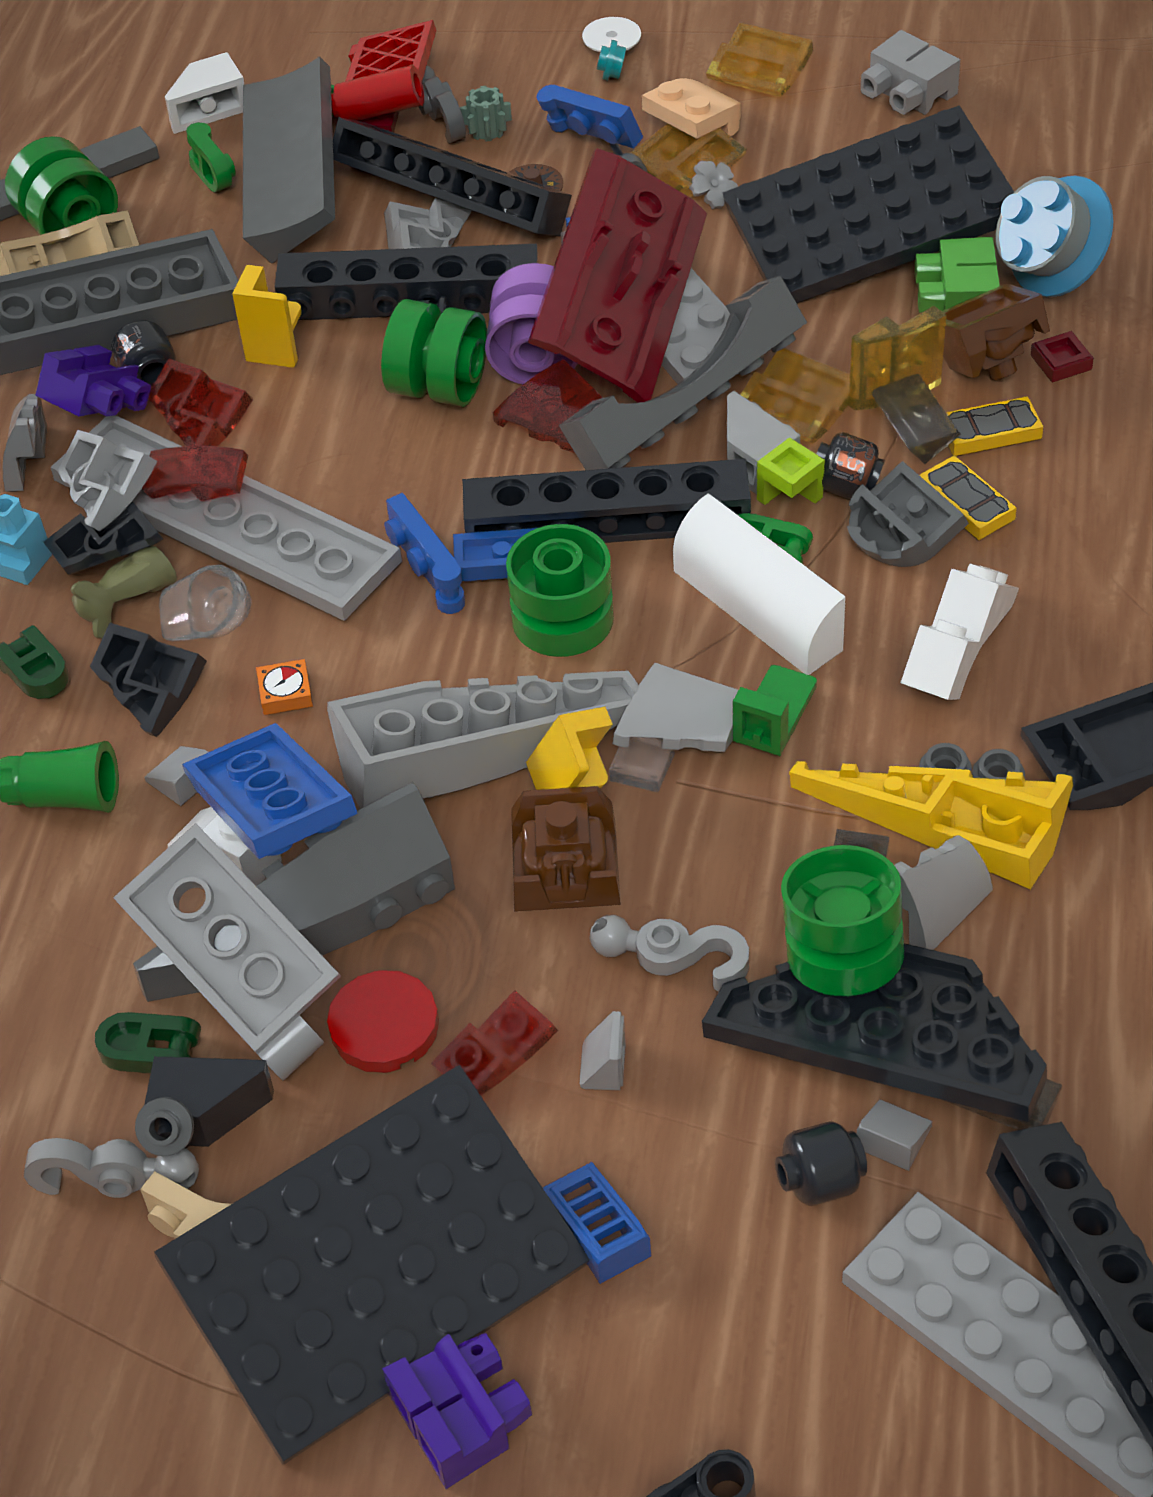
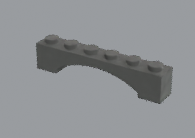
M777 276L759 282L726 305L730 315L714 348L687 378L672 389L641 403H618L614 395L594 400L558 425L585 470L622 468L631 461L628 453L639 445L641 449H644L656 443L665 436L662 429L672 421L675 424L681 423L697 413L698 408L695 404L705 397L711 400L723 394L731 387L729 380L739 373L740 376H744L760 367L764 363L761 356L769 350L777 352L794 342L796 337L793 333L805 325L807 321L782 277Z

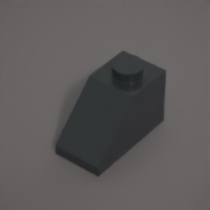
M154 1056L144 1105L160 1097H171L181 1101L188 1107L194 1120V1133L185 1149L189 1146L209 1147L272 1101L274 1088L266 1060ZM162 1117L156 1119L154 1124L156 1133L161 1137H170L172 1133L171 1123Z

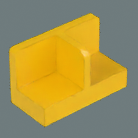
M246 265L232 293L245 359L247 362L293 368L298 361L293 330L302 313L301 306L297 302L287 301V297L284 294L268 292L264 267Z
M606 706L562 714L557 717L526 761L536 790L588 786L602 788L605 785L608 775L597 750V745L613 725Z

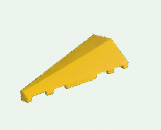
M797 761L789 771L791 788L934 849H938L945 841L960 835L974 846L990 873L1030 890L1054 854L1073 788V777L1064 774H1057L1055 782L1025 780L1023 772H1007L1006 779L973 778L971 771L964 769L889 766L888 773L859 772L857 764L842 763L840 771L813 770L808 768L805 761Z

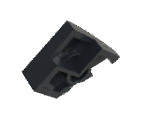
M132 501L116 519L100 531L86 525L85 517L80 513L43 543L67 574L72 575L108 560L157 544L163 538Z
M109 623L90 667L104 683L109 685L117 700L141 723L140 727L149 735L157 737L185 703L200 677L207 660L198 653L158 642L149 634Z

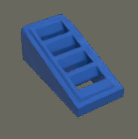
M593 1162L543 1187L589 1258L587 1265L599 1284L651 1257L649 1235ZM587 1183L592 1188L568 1202L563 1197ZM597 1199L602 1203L580 1216H577L574 1212ZM607 1215H610L612 1220L591 1231L586 1227ZM618 1230L622 1234V1236L603 1246L598 1243L601 1239Z

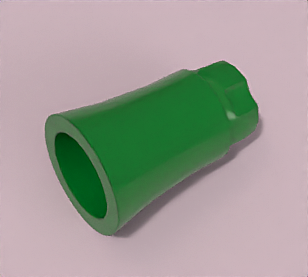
M108 741L60 750L25 752L22 756H6L0 760V800L2 803H7V805H25L27 808H79L107 813L111 812L115 807L119 790V771L115 751Z

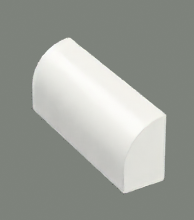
M709 493L702 497L687 513L675 536L673 545L674 572L804 674L810 675L841 653L844 642L845 596Z

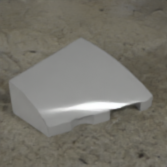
M960 835L945 841L938 849L931 847L922 851L917 866L913 868L902 861L894 865L901 879L902 908L909 912V945L934 950L993 890L991 876L982 857L970 841Z

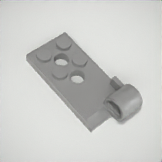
M197 823L190 827L113 897L260 1058L266 1060L267 1065L282 1081L325 1043L304 1021L300 1014L332 986L341 975ZM192 888L204 889L206 899L198 911L193 913H183L180 911L179 901L187 890ZM228 925L240 927L241 939L235 948L229 951H218L215 949L214 938L221 928Z

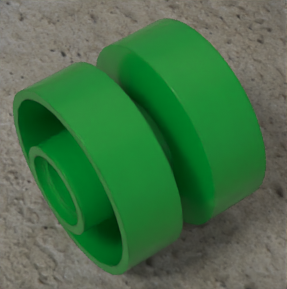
M51 136L29 143L14 157L6 173L5 192L9 202L40 235L79 224L99 215L117 212L118 194L112 181L74 143L65 138Z
M404 299L399 302L390 317L382 348L381 371L386 390L389 393L414 398H422L428 392L431 400L461 407L467 406L477 392L485 366L487 326L484 316L480 312L449 307L441 313L440 308L436 304Z
M554 524L534 529L514 543L507 556L506 569L512 625L517 638L529 649L554 657L578 655L599 645L610 633L614 621L611 560L608 547L604 541L595 533L585 528L568 524Z
M852 845L823 847L797 859L785 872L781 884L787 959L793 975L810 989L834 996L860 995L876 990L888 983L898 973L904 960L901 879L896 867L880 853Z

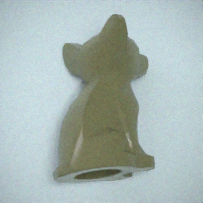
M152 545L129 553L126 558L108 569L99 583H92L90 581H78L71 588L73 594L71 600L77 614L86 621L92 622L94 636L96 638H103L109 623H112L111 613L115 602L129 599L148 591L156 592L166 586L173 587L177 581V576L164 553Z

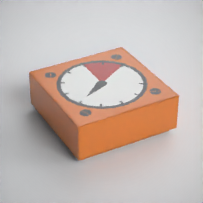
M305 659L256 667L264 715L313 707Z

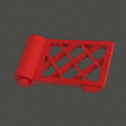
M430 20L359 39L358 44L352 45L348 55L351 65L345 82L335 84L334 93H331L334 117L362 121L423 106L424 90L422 80L437 31L434 21Z

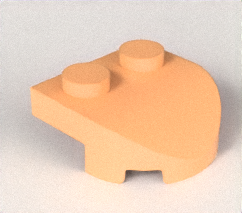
M687 78L675 79L661 83L658 88L642 95V110L695 138H699L712 131L729 138L739 130L741 103L701 82Z

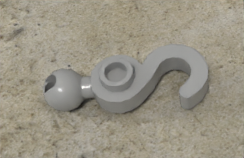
M605 915L597 919L590 930L589 939L598 954L605 957H617L627 950L636 952L640 965L647 972L655 975L668 976L694 965L709 952H724L731 959L713 970V988L716 991H720L722 985L726 982L746 977L749 971V946L745 938L738 931L727 926L711 925L700 928L692 935H689L687 929L681 923L671 919H657L648 922L641 927L640 931L630 929L625 919L616 915Z
M52 1138L36 1142L28 1149L24 1178L36 1190L49 1195H56L59 1193L63 1172L60 1168L71 1171L82 1181L97 1188L102 1194L109 1197L122 1198L140 1190L154 1171L188 1189L194 1185L197 1179L199 1164L195 1156L185 1148L171 1156L148 1158L134 1143L127 1140H111L92 1151L84 1144L73 1140Z

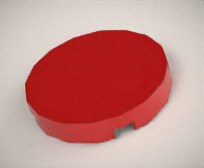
M378 970L360 975L343 986L330 1003L327 1018L332 1043L342 1059L347 1064L365 1072L382 1073L401 1069L400 1064L406 1063L411 1059H414V1062L423 1057L437 1037L439 1023L438 1011L432 992L418 978L401 971Z

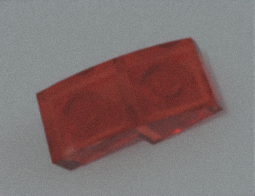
M181 446L153 450L150 452V457L155 459L157 463L142 490L151 499L191 491L200 501L238 494L241 491L248 454L241 449L217 446Z
M514 990L478 1029L469 1023L431 1064L442 1075L460 1064L479 1094L483 1095L529 1060L558 1030L551 1021Z

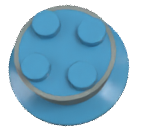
M1042 176L1029 180L1013 194L1007 196L1002 203L1001 214L996 228L998 253L1003 262L1012 268L1016 280L1024 289L1040 293L1043 297H1057L1067 294L1087 281L1102 262L1108 250L1113 232L1112 205L1103 188L1085 177L1066 176L1058 179L1052 176Z

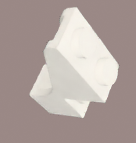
M970 563L967 572L951 569L933 625H920L901 680L902 684L947 700L960 699L967 676L980 648L1011 609L1019 588L1005 584L1008 574Z

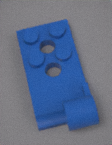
M276 723L182 764L184 772L190 779L194 789L258 859L265 856L282 854L288 851L293 843L315 833L332 831L343 820L358 814L352 795Z

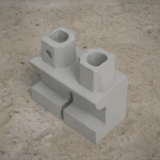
M900 30L871 52L870 68L861 74V92L872 99L881 93L889 96V103L893 110L903 115L912 109L926 115L932 108L934 99L937 97L949 100L958 94L961 59L933 45L929 47V43Z

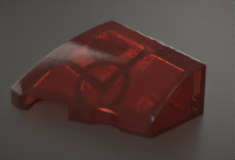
M172 359L167 360L148 397L156 409L165 417L167 424L180 437L187 449L204 457L212 453L228 437L253 401V398L245 390L213 380L203 370Z
M563 359L541 371L509 395L493 412V420L501 427H504L509 421L528 428L529 437L542 442H555L561 449L575 453L558 425L592 401L602 399L603 397Z

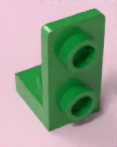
M771 665L757 691L740 687L733 699V741L781 756L817 688L816 677L778 665Z

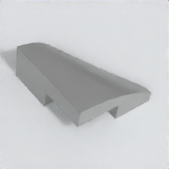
M438 198L434 199L429 210L390 201L384 212L388 248L451 247L468 219L471 209Z
M28 394L17 404L11 416L2 467L5 492L24 491L26 459L45 458L47 424L41 398L35 396V394Z
M77 430L57 472L62 481L70 486V496L74 503L84 508L87 514L84 520L85 524L100 531L116 519L133 501L149 478L157 461L145 453L118 446L102 436Z
M654 663L626 707L614 732L613 744L619 747H629L630 737L659 738L662 749L679 750L685 747H693L702 751L725 752L733 741V699L738 689Z

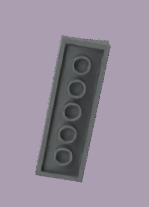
M320 56L309 64L286 75L243 85V239L270 263L278 259V253H288L335 220L330 66Z
M213 229L0 276V375L42 366L44 355L49 352L74 350L75 348L101 345L110 350L116 333L122 327L134 321L147 320L154 322L163 329L166 336L237 320L232 293L239 280Z

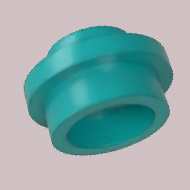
M611 40L610 47H601L597 70L604 71L602 79L606 81L609 80V77L619 79L625 57L626 47L617 45L618 41Z

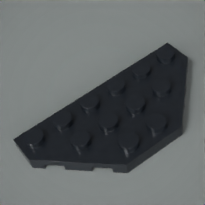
M905 943L904 960L898 973L888 983L871 992L853 996H834L817 992L802 984L791 972L788 962L775 966L776 974L750 983H748L745 976L724 983L702 1020L703 1037L1025 1122L1030 1121L1047 1081V1064L1036 1049L1031 1051L1020 1035V1026L999 996H992L983 983V974L973 959Z

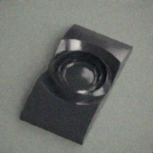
M1153 683L1021 728L1020 736L1051 782H1055L1057 774L1073 777V788L1067 805L1070 810H1094L1123 806L1153 786Z

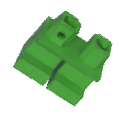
M993 237L940 240L939 253L916 254L915 283L918 284L919 313H939L1000 286Z

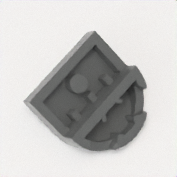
M902 461L871 491L863 484L856 490L849 502L851 514L847 528L855 544L870 557L888 565L911 567L930 560L969 523L961 511Z

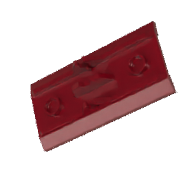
M596 148L589 162L528 343L554 354L560 353L622 388L623 392L637 403L651 400L707 212L692 198L621 156Z

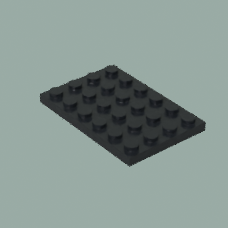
M958 105L872 138L861 140L858 143L834 152L823 154L796 166L782 169L777 173L758 180L744 183L739 187L722 193L725 206L763 280L781 276L795 302L799 303L913 261L916 254L939 251L940 240L975 238L996 230L1002 203L1007 196L1014 193V190L964 111Z
M460 1064L154 1251L157 1262L282 1465L389 1396L390 1390L386 1385L382 1368L403 1357L406 1358L409 1364L433 1352L436 1344L448 1334L457 1346L464 1341L485 1333L585 1267L589 1262L584 1249Z

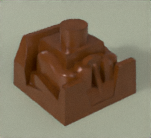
M1007 283L926 318L936 344L949 368L971 378L979 376L981 369H989L992 379H1001L1014 374L1018 370L1014 357L1024 353L1023 343L1028 342L1034 337L1035 330L1044 334L1050 332L1042 294Z
M598 786L523 791L511 808L514 912L621 905L616 823L612 801Z

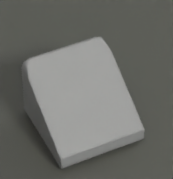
M180 746L144 777L145 781L182 806L197 793L190 779L185 774L182 764L204 755L208 751Z
M613 1011L584 1040L579 1082L581 1088L620 1090V1086H623L626 1039L624 1016H621V1012Z
M879 1099L861 1120L857 1128V1135L866 1153L909 1171L932 1127L933 1121Z

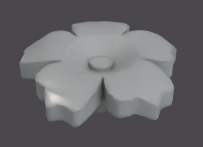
M700 161L693 168L697 175L692 178V184L689 189L692 190L694 196L706 194L704 202L709 204L711 209H721L725 203L722 192L739 186L731 180L734 175L730 167L723 162L715 166L712 161Z

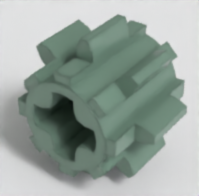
M480 86L481 88L469 91V96H466V106L460 107L465 125H468L469 134H473L474 139L492 141L496 137H502L503 131L507 130L506 122L512 120L511 103L504 102L503 93H499L498 88Z

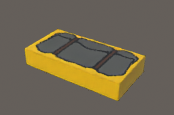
M1028 396L941 413L939 417V427L953 456L1042 439L1043 425Z
M955 455L919 475L964 514L969 523L965 529L978 540L1014 521L1016 518L1017 508Z

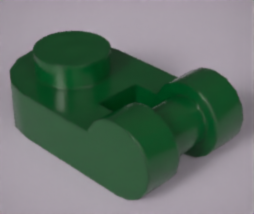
M31 625L19 633L20 638L8 645L5 642L0 643V670L4 674L7 673L26 695L37 699L50 698L65 689L69 682L66 663L62 655L37 627Z
M133 1012L117 1013L106 1018L99 1025L95 1032V1045L102 1063L110 1069L151 1073L154 1056L192 1058L189 1055L190 1049L198 1044L201 1025L194 1019L184 1016ZM155 1041H168V1049L154 1048Z

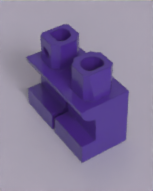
M101 345L75 348L74 350L68 349L45 353L35 396L78 417L95 413L109 417L117 415L122 408L126 407L133 411L144 410L147 405L151 385L136 378L139 365L116 368L109 364L112 351Z
M486 1333L464 1341L457 1346L448 1334L436 1344L433 1352L409 1364L406 1358L403 1357L382 1368L386 1385L390 1390L389 1396L414 1438L418 1439L419 1446L445 1489H448L509 1449L507 1433L516 1429L532 1416L530 1401L515 1379L489 1394L482 1387L480 1382L503 1369L499 1353Z

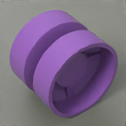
M531 263L516 266L502 274L492 290L485 342L486 356L491 366L501 376L518 384L528 386L553 384L567 377L577 365L576 362L560 353L554 354L528 343L554 267L551 265Z

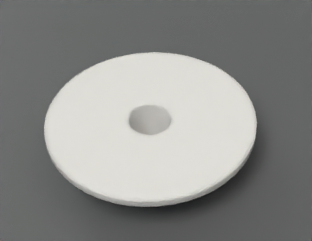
M605 17L588 24L583 31L582 38L587 47L597 52L601 51L602 46L610 47L611 40L618 41L617 45L626 47V50H629L640 41L641 30L635 22L629 19Z

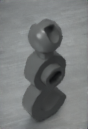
M427 65L422 80L424 104L419 106L423 115L429 114L432 120L444 118L446 124L445 137L448 143L465 138L466 128L464 119L448 82L441 83L434 70Z

